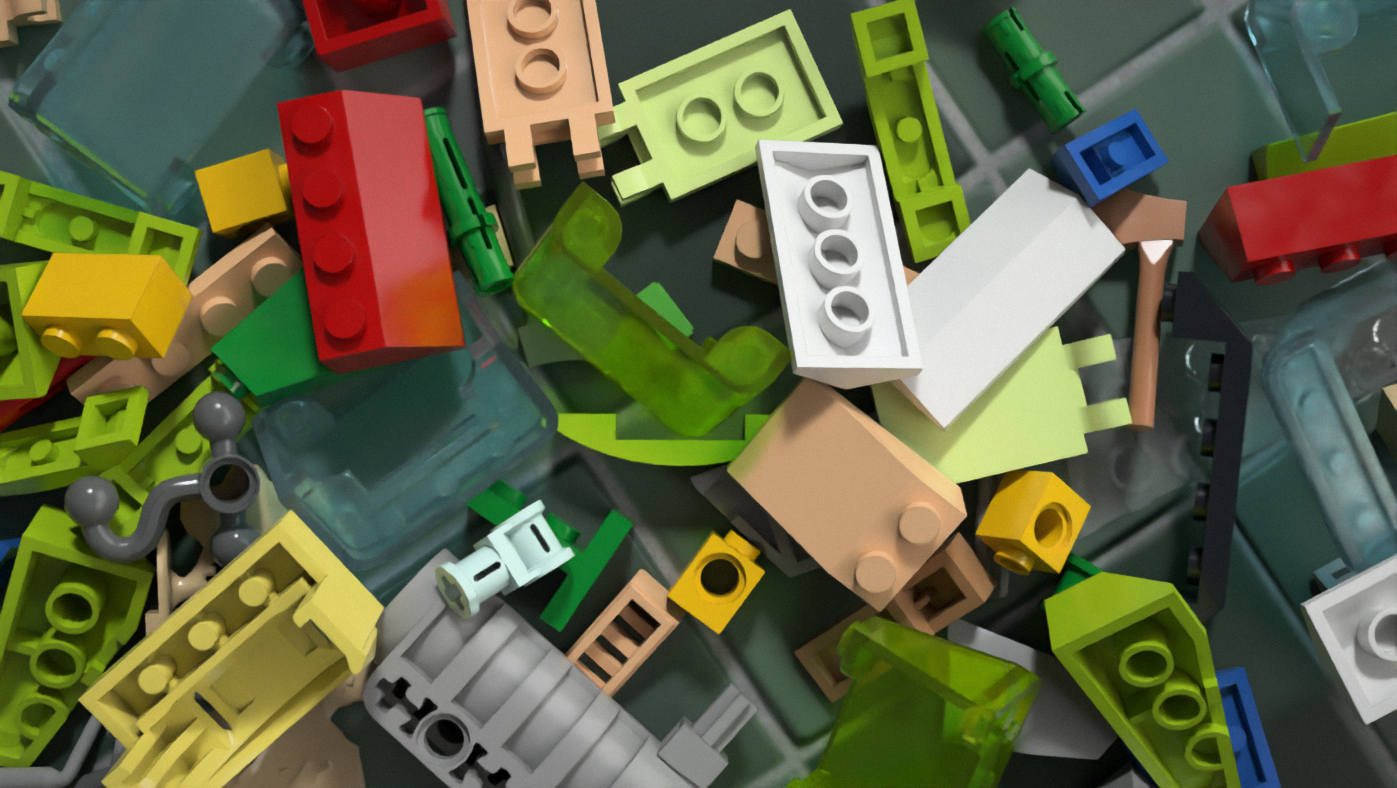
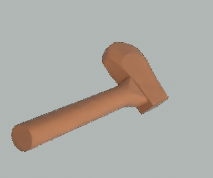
M1124 188L1094 207L1092 211L1123 245L1125 250L1137 249L1139 277L1128 405L1132 423L1127 424V429L1137 432H1149L1154 430L1165 272L1173 247L1183 246L1187 201L1146 195Z

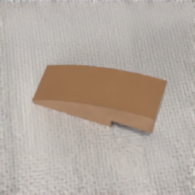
M958 532L941 544L881 612L861 599L800 645L794 651V654L830 702L833 703L929 643L935 633L985 603L998 583L960 532Z

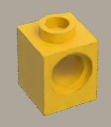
M269 148L194 171L212 232L230 240L256 232L267 222L272 226L296 220L287 163L284 162L281 156Z
M1008 471L1005 472L975 535L995 551L994 560L1009 571L1020 575H1029L1031 570L1060 574L1091 506L1053 472Z
M730 529L725 538L712 530L668 590L667 597L720 635L765 573L764 568L755 562L761 551L732 529ZM725 559L737 568L738 580L735 586L728 592L714 593L703 585L701 572L710 561Z

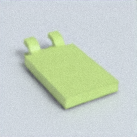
M791 9L619 83L617 91L623 103L613 107L616 123L597 126L601 148L628 135L641 163L638 166L612 176L613 182H611V187L620 207H623L643 198L662 187L669 204L758 165L755 150L758 140L810 142L839 129L843 121Z
M1058 326L1049 328L945 431L941 430L889 381L869 385L878 424L955 484L1088 453L1084 437L1085 433L1132 423L1126 398H1115L1087 405L1078 368L1117 359L1111 334L1062 345Z

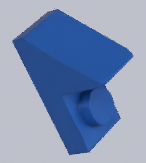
M1137 109L1067 143L1058 149L1050 160L1052 168L1064 187L1080 195L1091 209L1169 162Z

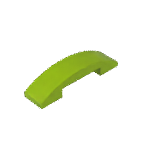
M895 0L849 14L863 90L874 135L879 147L881 161L914 263L938 257L971 223L961 184L955 182L925 63V61L929 60L915 1Z
M0 171L1 238L52 253L161 255L187 287L204 230Z
M216 363L209 368L211 375L166 417L129 456L118 465L99 475L109 480L116 487L120 497L119 509L115 517L109 522L110 529L115 535L127 537L135 532L142 506L149 492L160 482L176 476L198 473L202 463L211 456L209 441L202 438L195 430L192 418L197 402L204 395L215 391L226 392L212 375L219 367ZM247 395L240 401L246 412V421L241 433L236 437V443L272 405L259 408Z
M143 385L86 397L82 416L1 433L0 496L29 494L68 486L79 478L88 475L96 476L117 465L138 446L150 392Z
M551 414V427L590 449L610 456L654 465L694 466L732 461L770 415L745 414L744 440H618V414Z

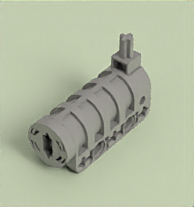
M446 548L431 559L382 611L375 625L377 628V641L373 661L378 667L364 685L363 700L365 708L376 722L449 788H707L728 765V757L723 749L760 709L742 690L730 683L694 724L683 716L660 742L497 594L479 604V612L470 619H463L458 613L454 612L440 593L434 572L444 562L456 564L460 561ZM476 575L473 577L476 582L481 580ZM401 677L406 679L411 685L405 695L396 688L402 680ZM383 697L388 702V704L392 706L391 709L386 707L382 703L381 700ZM429 698L436 705L432 711L424 716L419 712V709L429 702L427 700ZM440 720H451L458 724L463 731L464 740H452L447 737L441 729ZM406 722H409L416 728L414 733L404 725ZM427 737L448 756H441L433 752L428 745ZM479 743L487 752L481 750L474 761L469 756L474 747ZM459 767L463 772H465L466 774L464 778L461 777L454 769ZM502 767L510 775L506 774L498 780L492 774Z

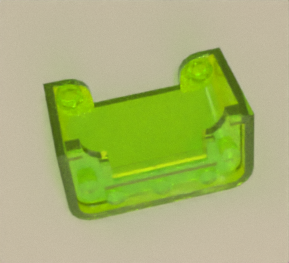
M582 181L518 266L514 274L515 281L512 286L517 303L525 312L672 430L686 437H700L709 434L773 383L792 360L793 352L770 333L754 326H740L730 329L718 341L706 336L698 346L602 268L613 255L621 241L622 224L619 214L614 207Z
M877 616L870 617L862 623L860 621L852 623L843 634L837 647V655L842 657L840 672L852 679V682L818 768L803 780L799 777L793 778L785 788H996L1039 694L1042 678L1018 663Z

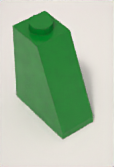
M304 267L210 348L213 359L219 366L212 373L216 381L227 393L232 394L239 401L247 395L259 408L397 364L393 363L337 374L319 361Z

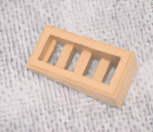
M640 569L564 655L612 697L677 627L687 611L667 597L668 590L648 572ZM633 599V600H634L638 605H640L647 613H649L656 621H658L659 624H656L649 616H647V615H646L640 608H638L631 600ZM617 615L621 616L645 638L641 644L614 621ZM600 634L628 658L624 663L620 662L596 640ZM584 652L611 676L606 683L578 659Z

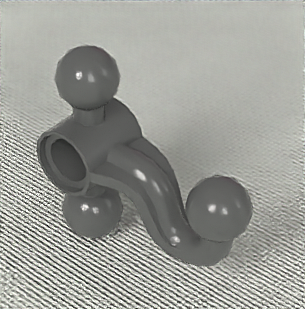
M215 391L204 395L197 402L193 410L192 421L198 434L209 441L211 456L202 463L198 473L164 480L152 489L142 506L137 528L130 536L119 537L110 529L109 522L115 517L119 509L120 497L116 487L109 480L100 476L88 475L77 479L69 486L64 496V508L67 516L75 524L81 526L87 545L98 557L112 563H131L145 558L157 547L164 533L171 508L177 503L203 499L210 508L219 512L221 527L215 532L211 540V553L214 561L221 568L228 565L261 536L259 530L247 522L246 509L255 501L260 491V477L254 465L245 456L238 454L236 437L241 433L245 425L246 412L243 404L237 398L227 392ZM225 464H235L242 467L247 476L244 491L232 499H221L215 496L209 487L212 473L218 467Z

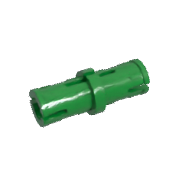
M1015 7L1000 13L981 29L983 36L987 38L1012 76L1009 82L1016 91L1022 89L1039 112L1040 117L1049 128L1048 130L1051 134L1064 129L1087 111L1075 94L1072 93L1055 67L1058 60L1051 50L1044 51L1027 28Z

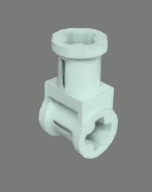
M541 499L490 530L491 534L473 545L476 551L456 564L444 562L435 569V577L440 593L447 601L449 607L463 619H470L475 616L480 610L479 604L501 591L505 596L522 585L526 587L575 556L571 547H562L543 517L542 513L546 507ZM481 571L486 572L484 578L477 582L474 581L473 577Z

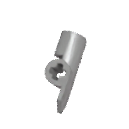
M958 619L946 626L945 682H942L939 687L936 711L938 740L1005 745V748L1024 754L1098 760L1119 737L1058 658L962 619Z

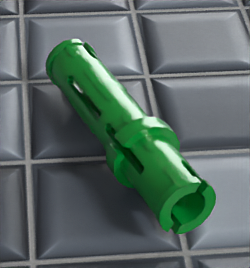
M442 107L425 109L424 115L440 202L450 225L446 233L450 244L460 249L478 297L491 296L511 287L516 279L510 270L495 234L499 229V225L494 214L485 210L468 165L451 129L446 110Z

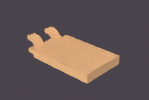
M466 0L484 133L489 145L506 142L508 167L510 173L513 172L516 190L542 186L535 146L566 140L572 141L575 162H577L580 179L604 176L605 170L597 126L614 124L616 120L596 0Z

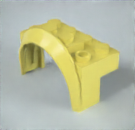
M292 509L104 672L78 699L126 748L101 781L106 788H222L352 674L356 676L374 659L377 641V628L375 625L384 607ZM195 691L229 723L233 730L223 729L195 701Z

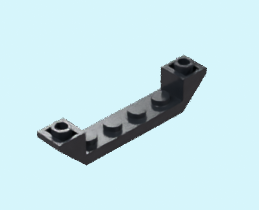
M1178 271L1177 284L1165 283L1162 299L1161 322L1173 323L1171 337L1226 342L1225 354L1212 353L1208 392L1220 393L1218 419H1204L1200 453L1202 457L1213 458L1211 482L1197 483L1193 520L1206 522L1203 547H1190L1186 584L1197 585L1199 590L1198 592L1177 590L1201 624H1203L1225 606L1255 342L1195 272Z

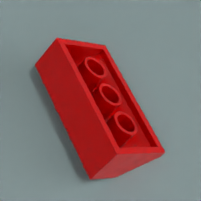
M337 90L278 102L277 109L319 361L337 374H343L467 349L422 100L419 97Z
M1397 155L1227 187L1197 232L1200 244L1231 283L1254 279L1257 286L1277 284L1294 277L1297 270L1317 266L1320 267L1321 273L1340 272L1358 265L1362 261L1361 258L1384 254L1387 261H1397Z

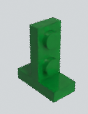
M496 476L492 484H489L484 479L475 480L461 500V503L495 526H498L525 509L523 505L528 496L512 484ZM615 507L611 510L586 548L576 542L581 532L552 512H549L545 518L562 547H571L575 554L574 557L558 566L568 576L539 617L559 632L563 630L635 523L633 519Z

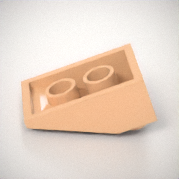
M802 377L729 463L726 470L831 576L879 612L884 609L967 517L962 491L958 485L828 384Z

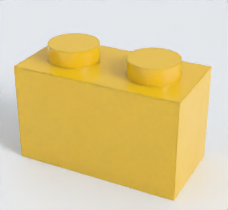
M53 253L20 316L41 337L40 341L46 349L65 358L91 355L109 356L123 361L131 360L133 357L164 359L193 294L161 255Z

